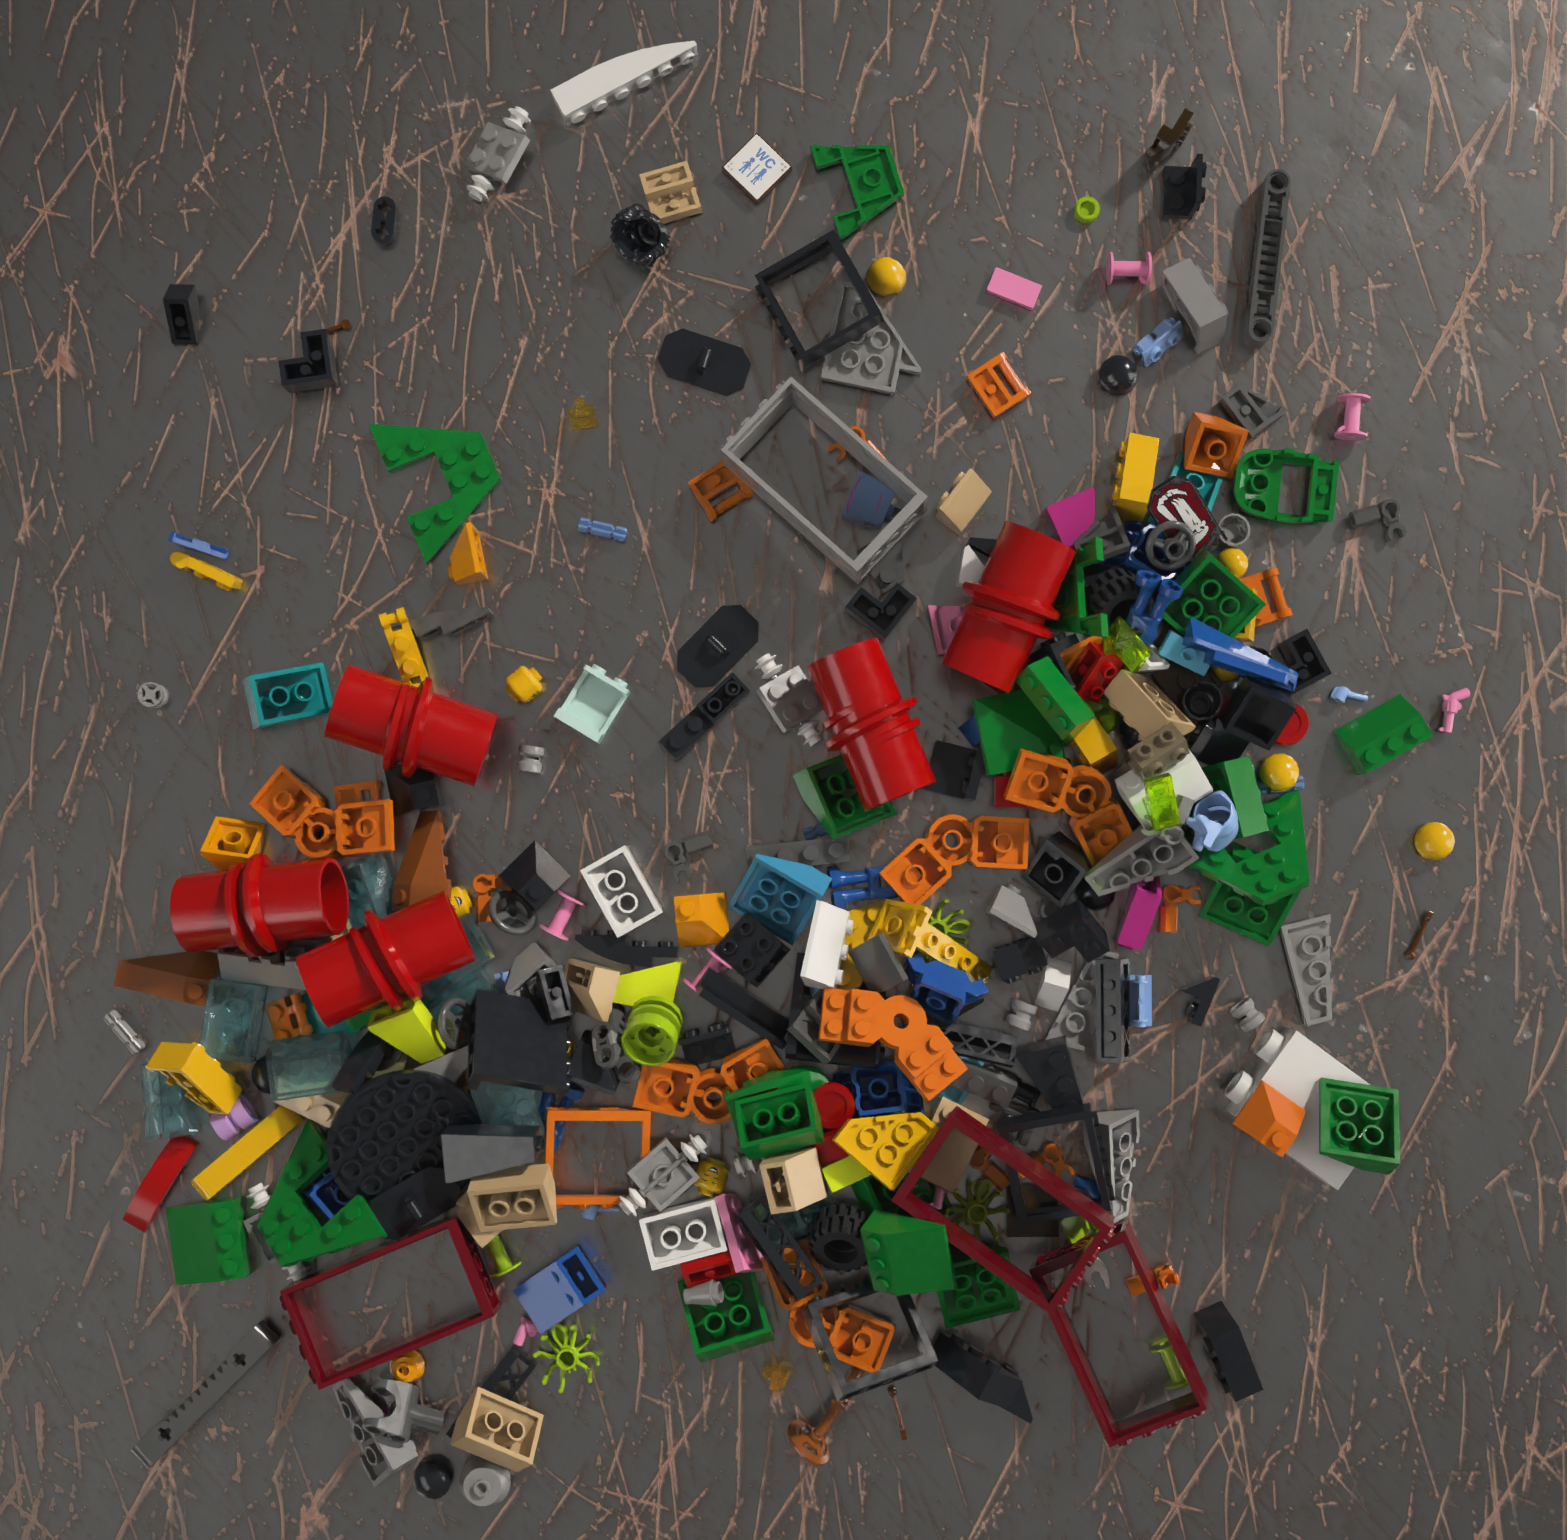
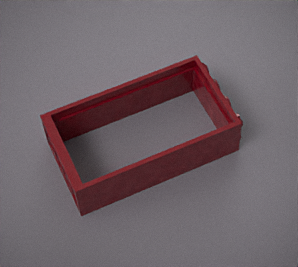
M958 1106L948 1115L891 1200L917 1219L945 1225L947 1238L951 1244L1051 1315L1056 1308L1061 1311L1071 1293L1070 1287L1077 1288L1084 1277L1083 1274L1086 1271L1084 1267L1086 1265L1092 1266L1099 1255L1098 1252L1101 1249L1099 1245L1101 1243L1103 1245L1108 1243L1116 1227L1113 1225L1114 1215ZM954 1128L961 1131L1098 1228L1054 1293L912 1193V1190Z
M457 1213L416 1229L399 1240H390L311 1273L296 1282L292 1281L280 1291L281 1296L279 1299L281 1306L285 1311H288L291 1319L289 1321L290 1329L294 1335L298 1336L300 1354L304 1360L307 1359L310 1367V1379H312L313 1384H317L319 1390L496 1315L502 1306L480 1250L477 1244L473 1242L475 1239L458 1218ZM448 1229L479 1307L335 1367L304 1289Z
M1129 1220L1114 1225L1116 1227L1113 1230L1112 1237L1106 1245L1102 1243L1099 1245L1101 1249L1098 1253L1119 1244H1125L1192 1392L1117 1421L1065 1306L1061 1311L1056 1308L1052 1315L1049 1314L1109 1448L1115 1445L1117 1447L1126 1446L1132 1442L1131 1439L1138 1436L1142 1438L1149 1437L1156 1433V1429L1164 1426L1167 1429L1180 1424V1420L1189 1416L1191 1419L1198 1418V1416L1205 1414L1209 1393ZM1093 1234L1078 1240L1074 1244L1065 1245L1034 1258L1029 1268L1032 1278L1054 1293L1056 1286L1050 1273L1073 1264Z

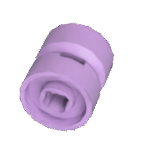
M243 1094L239 1095L228 1115L209 1114L208 1116L215 1132L226 1142L240 1134V1128L247 1129L259 1121L255 1108Z

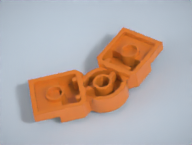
M1020 748L1003 797L1006 800L1052 813L1063 808L1071 816L1069 824L1092 868L1133 832L1120 805L1115 799H1111L1112 792L1109 782L1097 769L1087 765L1072 767L1066 759ZM1089 789L1086 796L1079 797L1081 790Z
M280 765L249 803L283 836L296 838L294 840L297 848L304 855L312 858H335L339 854L347 857H359L395 851L393 800L391 799L340 804L334 811L325 808V799L308 783L300 780L286 766ZM324 828V835L320 839L319 832Z
M960 815L940 816L929 824L924 839L914 838L878 874L904 902L921 905L951 877L952 866L960 865L966 861L973 867L1026 870L1028 869L1030 818L975 816L969 822ZM949 833L954 834L957 839L955 846L952 848L945 842V838Z
M827 987L823 989L818 1041L870 1047L879 1040L883 1045L895 1049L894 1062L926 1102H929L968 1069L953 1051V1044L940 1028L927 1024L924 1009L913 998L896 995L884 1000L875 991L851 989L849 991ZM895 1017L901 1018L904 1021V1029L895 1026Z
M762 1038L747 1048L743 1046L722 1059L720 1069L711 1068L700 1072L695 1063L673 1058L663 1065H642L632 1107L681 1118L689 1115V1112L692 1111L704 1123L720 1124L731 1118L724 1099V1091L729 1089L731 1093L742 1088L743 1082L766 1075L768 1071L788 1069L767 1038ZM776 1087L770 1090L752 1094V1096L776 1091L778 1089ZM711 1092H717L721 1097L717 1100H710L707 1095Z
M807 1237L797 1243L824 1281L801 1300L792 1299L764 1257H760V1260L780 1308L790 1310L789 1328L793 1337L806 1347L816 1348L802 1312L809 1300L818 1296H822V1299L830 1296L826 1294L828 1282L820 1264L815 1261L816 1258L810 1254L811 1250H809V1239ZM785 1248L784 1261L786 1264L796 1265L797 1253L794 1249ZM801 1261L800 1266L806 1267L804 1263ZM790 1268L794 1274L795 1268ZM800 1269L798 1281L804 1288L814 1278L808 1270ZM849 1303L819 1312L838 1360L870 1373L880 1370L896 1330V1324L876 1317L871 1312Z

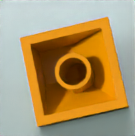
M471 522L465 523L451 553V564L447 565L450 580L454 579L457 585L488 580L479 531Z
M216 816L202 845L200 855L220 871L228 870L235 863L246 865L247 859L255 853H262L266 823Z
M726 892L674 897L679 947L719 944L729 932Z

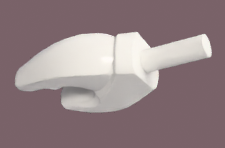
M1097 1257L1091 1267L1087 1265L1084 1267L1086 1271L1083 1274V1280L1089 1287L1095 1288L1091 1275L1093 1272H1099L1106 1288H1111L1108 1269L1099 1257Z

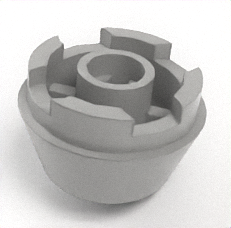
M476 1456L469 1460L461 1471L459 1479L460 1489L464 1497L473 1505L479 1507L497 1505L507 1496L510 1490L511 1475L509 1469Z

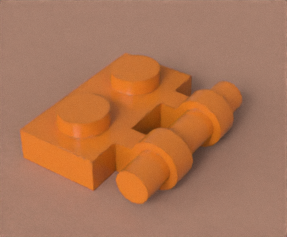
M300 992L265 1003L278 1053L314 1042L311 1033L314 1030L312 1024L308 1022L305 1012L307 1009L306 1002L302 1001Z

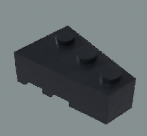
M1066 1035L1016 1048V1058L1052 1109L1085 1104Z
M1219 1301L1194 1312L1204 1336L1202 1337L1203 1343L1207 1351L1211 1352L1213 1358H1210L1216 1373L1220 1372L1222 1377L1218 1380L1224 1393H1230L1234 1401L1237 1402L1264 1390L1239 1325L1224 1303Z
M940 1332L933 1345L938 1359L934 1366L978 1400L1009 1409L1023 1381L1002 1368L996 1361L984 1356V1352L977 1347L967 1345L965 1343L966 1339L955 1332H952L951 1335Z

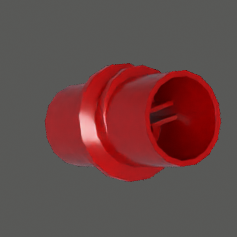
M1006 520L978 583L964 582L961 590L970 597V601L963 608L964 614L942 664L1012 694L1017 684V678L1022 673L1037 638L1051 639L1053 635L1044 625L1045 620H1059L1061 614L1052 607V604L1076 551L1044 534Z
M878 638L850 645L822 657L807 666L808 673L827 717L822 727L824 731L833 732L834 734L825 743V748L827 752L841 751L865 811L937 782L915 730L921 724L919 717H910L908 713L918 701L916 697L902 698Z
M349 664L336 692L324 737L383 756V769L392 771L399 762H402V775L406 777H411L420 768L475 786L499 714L433 693L432 678L426 677L416 687L410 685L409 682H401Z
M255 853L247 859L246 865L235 863L228 870L181 876L175 881L170 898V918L174 935L179 945L187 952L239 947L250 957H265L270 952L284 951L292 940L340 935L346 928L349 916V893L346 878L339 863L330 857L274 864L266 854Z
M445 890L381 919L369 909L364 912L365 926L359 929L352 927L349 929V933L296 956V963L307 993L327 1028L385 1002L395 1011H398L405 1007L404 993L416 1002L423 997L422 985L476 961L466 933Z

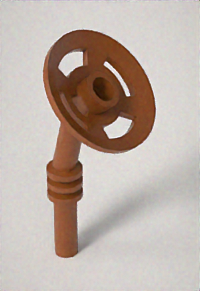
M854 1367L846 1382L861 1377L865 1370ZM836 1397L832 1399L831 1407L816 1428L801 1420H794L789 1424L787 1428L788 1438L796 1452L807 1462L816 1466H823L829 1461L830 1452L823 1435L839 1412L846 1408L845 1405L849 1403L848 1400L851 1398L837 1402ZM797 1426L801 1427L799 1429V1435H797Z

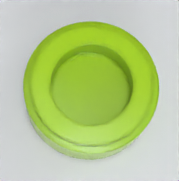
M1090 196L1080 198L1074 207L1076 219L1085 224L1095 221L1100 212L1098 201Z

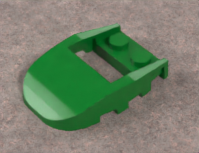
M1269 448L1250 451L1241 458L1235 471V500L1240 509L1246 514L1286 524L1331 522L1334 518L1339 461L1334 460L1330 463L1319 460V455L1305 454L1290 448H1284L1283 450H1271ZM1283 464L1311 467L1305 516L1278 512Z
M806 1065L794 1066L789 1070L782 1071L774 1069L766 1072V1075L754 1080L752 1078L743 1082L742 1088L731 1093L729 1089L724 1091V1099L727 1103L739 1143L734 1101L752 1097V1094L776 1087L780 1090L807 1082L810 1083L813 1091L819 1085L829 1082L826 1075L818 1068Z

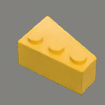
M1129 433L1126 442H1121L1118 456L1122 457L1116 469L1115 478L1118 479L1113 489L1112 506L1115 505L1122 525L1126 521H1139L1141 523L1147 512L1149 496L1153 487L1160 438Z
M1095 716L1068 746L1072 747L1081 765L1091 766L1103 775L1118 766V752L1116 746Z
M161 1042L145 1068L150 1072H154V1070L161 1072L167 1077L165 1082L170 1086H173L174 1083L178 1084L186 1090L184 1096L208 1113L228 1115L243 1090L235 1082L236 1078L226 1073L220 1067V1062L211 1058L205 1052L206 1049L199 1043Z

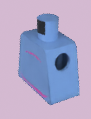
M860 471L842 513L841 520L881 529L885 518L892 520L902 508L891 504L895 495L893 490Z

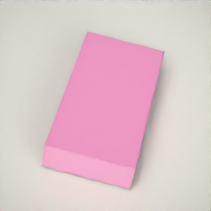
M996 267L986 293L1032 311L1042 285Z

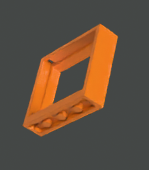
M545 1107L543 1164L549 1163L552 1175L555 1121H641L640 1159L650 1151L651 1111L636 1107ZM556 1195V1209H563L564 1205H574L576 1209H588L590 1205H600L602 1209H614L615 1205H619L622 1201L619 1196L626 1198L628 1195ZM646 1197L644 1200L646 1205H648V1198Z

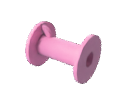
M1113 252L1108 253L1106 264L1107 285L1112 284L1113 276H1138L1141 283L1145 285L1150 284L1152 273V257L1150 252H1146L1144 261H1114Z
M1344 393L1337 396V401L1345 403L1344 426H1340L1337 429V432L1334 433V438L1348 441L1368 438L1367 433L1359 431L1361 403L1369 402L1371 400L1369 395Z
M557 890L556 893L563 896L549 926L539 924L538 927L558 938L568 941L569 938L562 934L577 904L584 907L587 904L567 893Z
M709 948L706 950L712 957L694 981L691 983L687 979H683V982L695 992H697L695 986L709 967L718 973L727 968L733 970L732 966Z

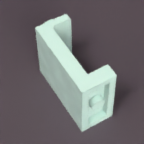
M585 664L583 673L563 706L556 711L554 717L600 744L631 692L626 689L628 686L626 682L617 677L611 680L605 676L607 671L596 664H593L592 667Z

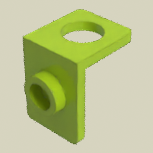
M1082 1216L1063 1218L1059 1221L1070 1244H1074L1093 1230L1098 1229Z

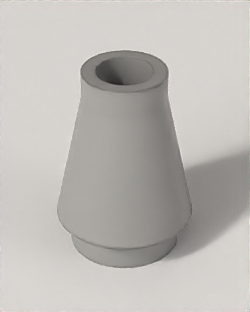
M710 1280L684 1289L683 1296L686 1305L717 1306L718 1303L723 1302L724 1292L720 1281Z

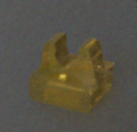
M584 397L574 399L575 408L568 409L573 430L598 426L593 404L586 405Z
M783 1361L778 1366L770 1363L767 1366L765 1365L761 1376L772 1381L769 1387L770 1390L779 1393L785 1389L793 1364Z

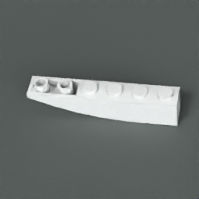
M695 41L670 43L615 57L551 89L552 98L567 125L572 122L578 123L587 114L603 110L609 102L625 98L635 88L646 87L651 83L652 79L668 75L676 66L692 62L695 56L698 55L697 44Z

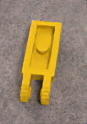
M174 551L170 555V562L174 566L185 570L193 569V575L204 580L210 577L217 581L216 586L224 590L230 591L231 588L240 589L242 586V579L188 553Z

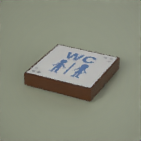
M757 132L722 166V171L756 204L792 170V166Z

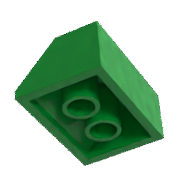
M1048 656L1028 665L1018 676V687L1065 746L1069 745L1095 717Z
M1401 694L1333 731L1358 775L1371 772L1433 737L1422 715Z
M1250 756L1201 767L1213 788V792L1210 794L1222 790L1235 807L1239 828L1234 839L1269 831L1267 815L1263 809L1261 792L1257 786L1254 775L1255 769L1251 763Z
M809 1082L734 1101L741 1150L749 1160L825 1142L821 1117Z

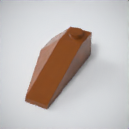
M420 811L394 882L391 910L399 911L445 890L451 901V880L447 879L445 866L449 865L448 857L444 856L442 847L445 842L442 811Z
M199 951L122 960L118 962L114 986L205 1007L215 1005L221 977L218 955L213 952Z

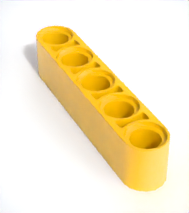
M280 1105L198 1174L190 1183L202 1198L208 1202L298 1127L304 1119L300 1114Z

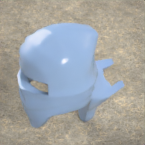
M1222 790L1216 791L1199 801L1194 807L1192 818L1186 819V824L1193 828L1195 832L1192 848L1199 852L1202 851L1203 846L1209 851H1220L1227 847L1238 833L1237 812L1230 798Z

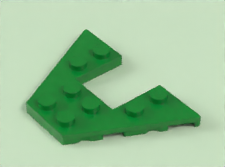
M369 424L389 473L435 454L453 498L407 516L426 564H430L431 559L444 544L448 543L450 537L461 528L469 518L468 516L501 481L481 432Z
M1299 790L1290 791L1262 804L1268 819L1269 831L1267 833L1277 844L1276 846L1237 863L1234 862L1225 848L1220 851H1209L1203 846L1202 851L1195 850L1199 859L1187 867L1199 870L1202 875L1217 883L1221 881L1233 887L1234 892L1251 898L1253 902L1261 906L1268 905L1308 887L1309 871ZM1195 835L1186 837L1191 846L1193 845Z
M311 1119L306 1121L257 1225L280 1266L290 1267L301 1261H310L316 1259L315 1257L327 1253L333 1254L354 1245L360 1246L364 1242L388 1236L363 1196L356 1195L323 1227L319 1224L301 1195V1192L329 1167L327 1140L315 1121Z

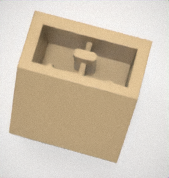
M971 468L966 474L961 472L950 488L953 491L950 494L946 491L935 508L938 510L935 518L958 535L962 533L992 493L989 487Z
M567 958L564 974L575 1011L602 1022H608L615 991L619 985L620 972L592 962Z
M816 1146L766 1156L761 1161L760 1170L771 1214L797 1211L827 1197Z

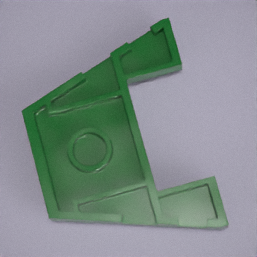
M814 144L810 146L817 170L838 163L843 164L857 209L833 216L840 240L846 238L904 196V190L889 145H857V147L832 145L830 147Z
M1093 537L1088 541L1089 544L1075 550L1076 554L1052 604V607L1061 614L1059 620H1045L1044 625L1049 629L1108 638L1107 614L1098 613L1086 617L1083 567L1104 561L1102 538Z

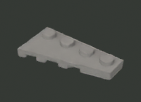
M1331 914L1285 924L1279 929L1305 1026L1332 1020V987L1330 986L1331 936H1329Z
M1107 952L1096 959H1118L1119 954ZM1095 959L1089 963L1086 961L1045 1040L1066 1035L1070 1048L1095 1054Z

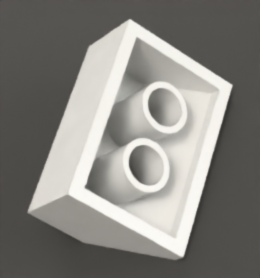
M1190 750V753L1182 761L1173 763L1165 768L1160 775L1151 777L1147 781L1143 779L1140 773L1135 775L1132 770L1115 779L1119 795L1144 829L1148 830L1152 826L1151 821L1144 818L1145 815L1155 817L1159 823L1169 818L1177 794L1193 799L1195 803L1213 792L1212 786Z
M624 845L580 870L617 938L664 913L628 846Z
M819 900L816 901L800 977L805 986L824 989L825 987L836 989V986H841L844 970H840L842 960L847 959L849 945H845L847 935H852L854 920H850L849 911Z
M715 1195L712 1198L707 1197L666 1208L662 1212L655 1211L640 1216L639 1223L652 1271L728 1251Z

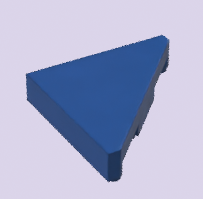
M174 531L170 533L168 541L183 549L225 560L228 558V549L216 547L195 538L190 540Z

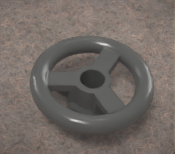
M1166 521L1156 526L1149 534L1145 546L1146 555L1150 563L1156 568L1165 571L1176 570L1184 566L1192 558L1196 547V540L1193 531L1186 524L1179 521ZM1171 528L1180 530L1173 538L1166 540L1157 538L1164 530ZM1186 537L1188 540L1187 550L1185 544L1182 542ZM1172 544H1175V547L1172 550H1169L1170 546ZM1153 546L1163 549L1164 554L1169 559V563L1161 562L1156 558Z
M499 891L489 901V916L495 926L501 931L510 935H523L533 928L536 919L535 912L514 891ZM502 898H506V907L497 914V902ZM515 900L524 906L528 918L519 912L515 905ZM515 924L523 925V927L514 928Z
M451 998L446 1001L440 1010L437 1020V1029L442 1041L446 1046L454 1050L468 1045L470 1005L464 999ZM458 1005L464 1012L460 1016H455L449 1011L450 1008ZM467 1021L466 1034L464 1038L460 1041L461 1029L463 1028V1024Z

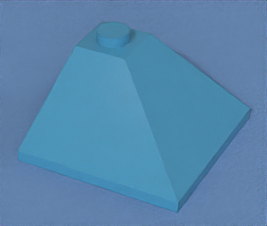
M757 854L727 907L741 916L748 912L772 934L794 945L815 910L816 901L821 900L832 878L810 865Z

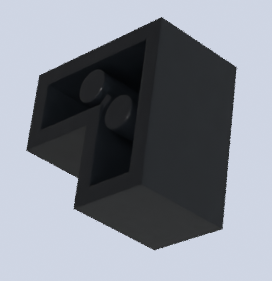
M326 329L300 332L304 357L278 361L282 386L289 393L339 386L332 336Z
M898 583L895 584L882 602L860 587L845 606L844 611L882 641H885L916 602L917 598Z
M1308 629L1278 643L1289 664L1288 668L1298 673V679L1294 692L1272 686L1273 688L1291 696L1332 674Z
M1079 899L1036 923L1038 942L1051 958L1075 947L1089 963L1110 951L1106 931Z
M1037 935L1035 938L1026 937L987 949L996 979L1007 984L1022 980L1020 975L1026 974V971L1028 975L1042 972V967L1048 965L1043 947L1038 942Z

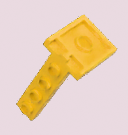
M890 899L885 900L867 941L884 932L896 955L912 958L915 949H917L934 961L937 960L966 972L971 983L982 979L986 985L993 967L928 924L927 922L932 914V910L926 906Z

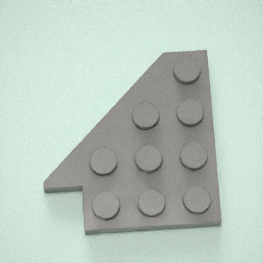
M841 280L829 337L869 315L851 282ZM873 297L882 313L884 322L825 355L821 380L894 395L899 371L920 375L921 368Z

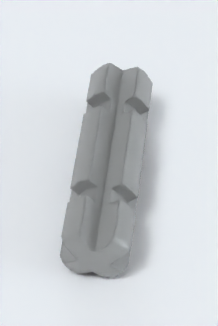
M112 1010L104 1016V1021L108 1026L111 1025L113 1027L112 1030L124 1044L129 1045L127 1048L132 1054H138L145 1048L144 1042L140 1038H136L137 1034L125 1020H121V1015L116 1010Z

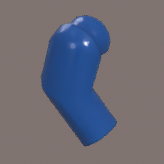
M1076 1174L1073 1187L1087 1191L1090 1199L1101 1198L1095 1180Z

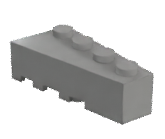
M326 938L292 940L284 951L270 952L265 957H250L239 947L219 949L217 955L221 978L223 980L306 990L296 963V956L325 944Z

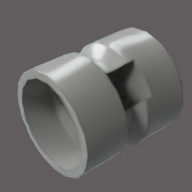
M1231 513L1217 522L1221 529L1217 549L1222 551L1226 548H1237L1248 539L1251 528L1244 516Z

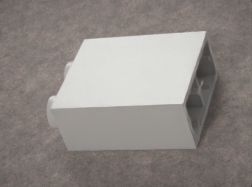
M1284 1027L1278 1033L1274 1029H1270L1260 1039L1254 1050V1053L1261 1060L1250 1075L1241 1070L1226 1087L1224 1095L1231 1101L1225 1110L1236 1117L1261 1080L1306 1111L1298 1135L1285 1154L1322 1182L1339 1190L1354 1167L1319 1154V1079L1328 1078L1366 1085L1370 1084L1297 1030Z

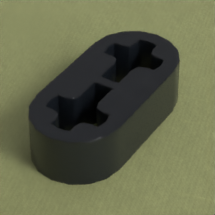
M386 196L378 198L374 203L371 227L373 239L379 246L383 247L390 246L395 241L398 221V207L393 199ZM385 204H388L390 209L392 210L387 211L385 219L382 210H380V208L383 209L385 208ZM383 225H385L389 235H385L384 239H381L378 233H382Z

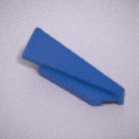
M1193 617L1189 618L1182 645L1205 652L1203 663L1242 676L1247 675L1260 682L1290 692L1295 691L1298 679L1296 671Z

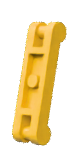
M404 607L398 608L396 612L388 615L386 612L379 614L382 628L384 629L402 681L409 682L410 685L418 687L429 676ZM400 621L401 627L392 629L391 624ZM420 676L421 682L412 684L410 678Z

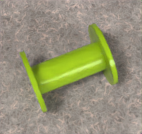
M498 1235L486 1245L495 1264V1273L490 1276L491 1279L504 1275L522 1264L521 1260L511 1263Z
M1166 1337L1153 1343L1149 1347V1351L1151 1353L1160 1352L1171 1377L1164 1384L1165 1388L1176 1389L1189 1384L1168 1338Z

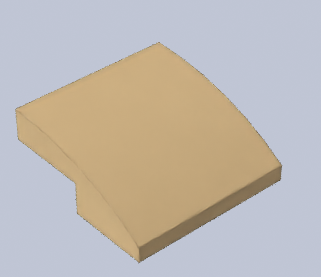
M687 161L639 174L649 210L657 215L663 224L702 213L701 204Z

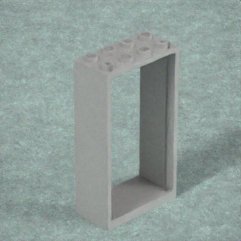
M790 377L786 382L783 380L774 389L772 397L769 400L764 399L758 405L757 412L751 418L747 417L740 424V430L734 436L730 435L727 437L726 441L722 443L721 454L723 462L733 474L742 480L853 581L859 584L925 514L928 496L795 379ZM793 404L907 503L854 561L740 460Z

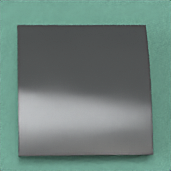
M884 932L848 952L869 991H875L880 994L908 979Z
M819 989L799 1012L787 1030L825 1065L831 1061L841 1043L818 1041L823 990Z

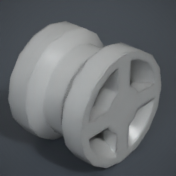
M154 682L142 684L137 692L139 702L153 709L163 707L169 698L167 689L163 685Z

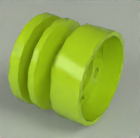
M658 996L643 997L636 1001L630 1010L622 1035V1047L625 1054L631 1060L646 1066H658L668 1062L675 1053L678 1037L682 1029L683 1016L680 1009L672 1001Z

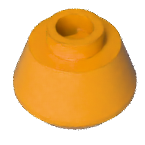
M416 1350L390 1361V1373L396 1381L413 1384L422 1377L425 1370L424 1359Z

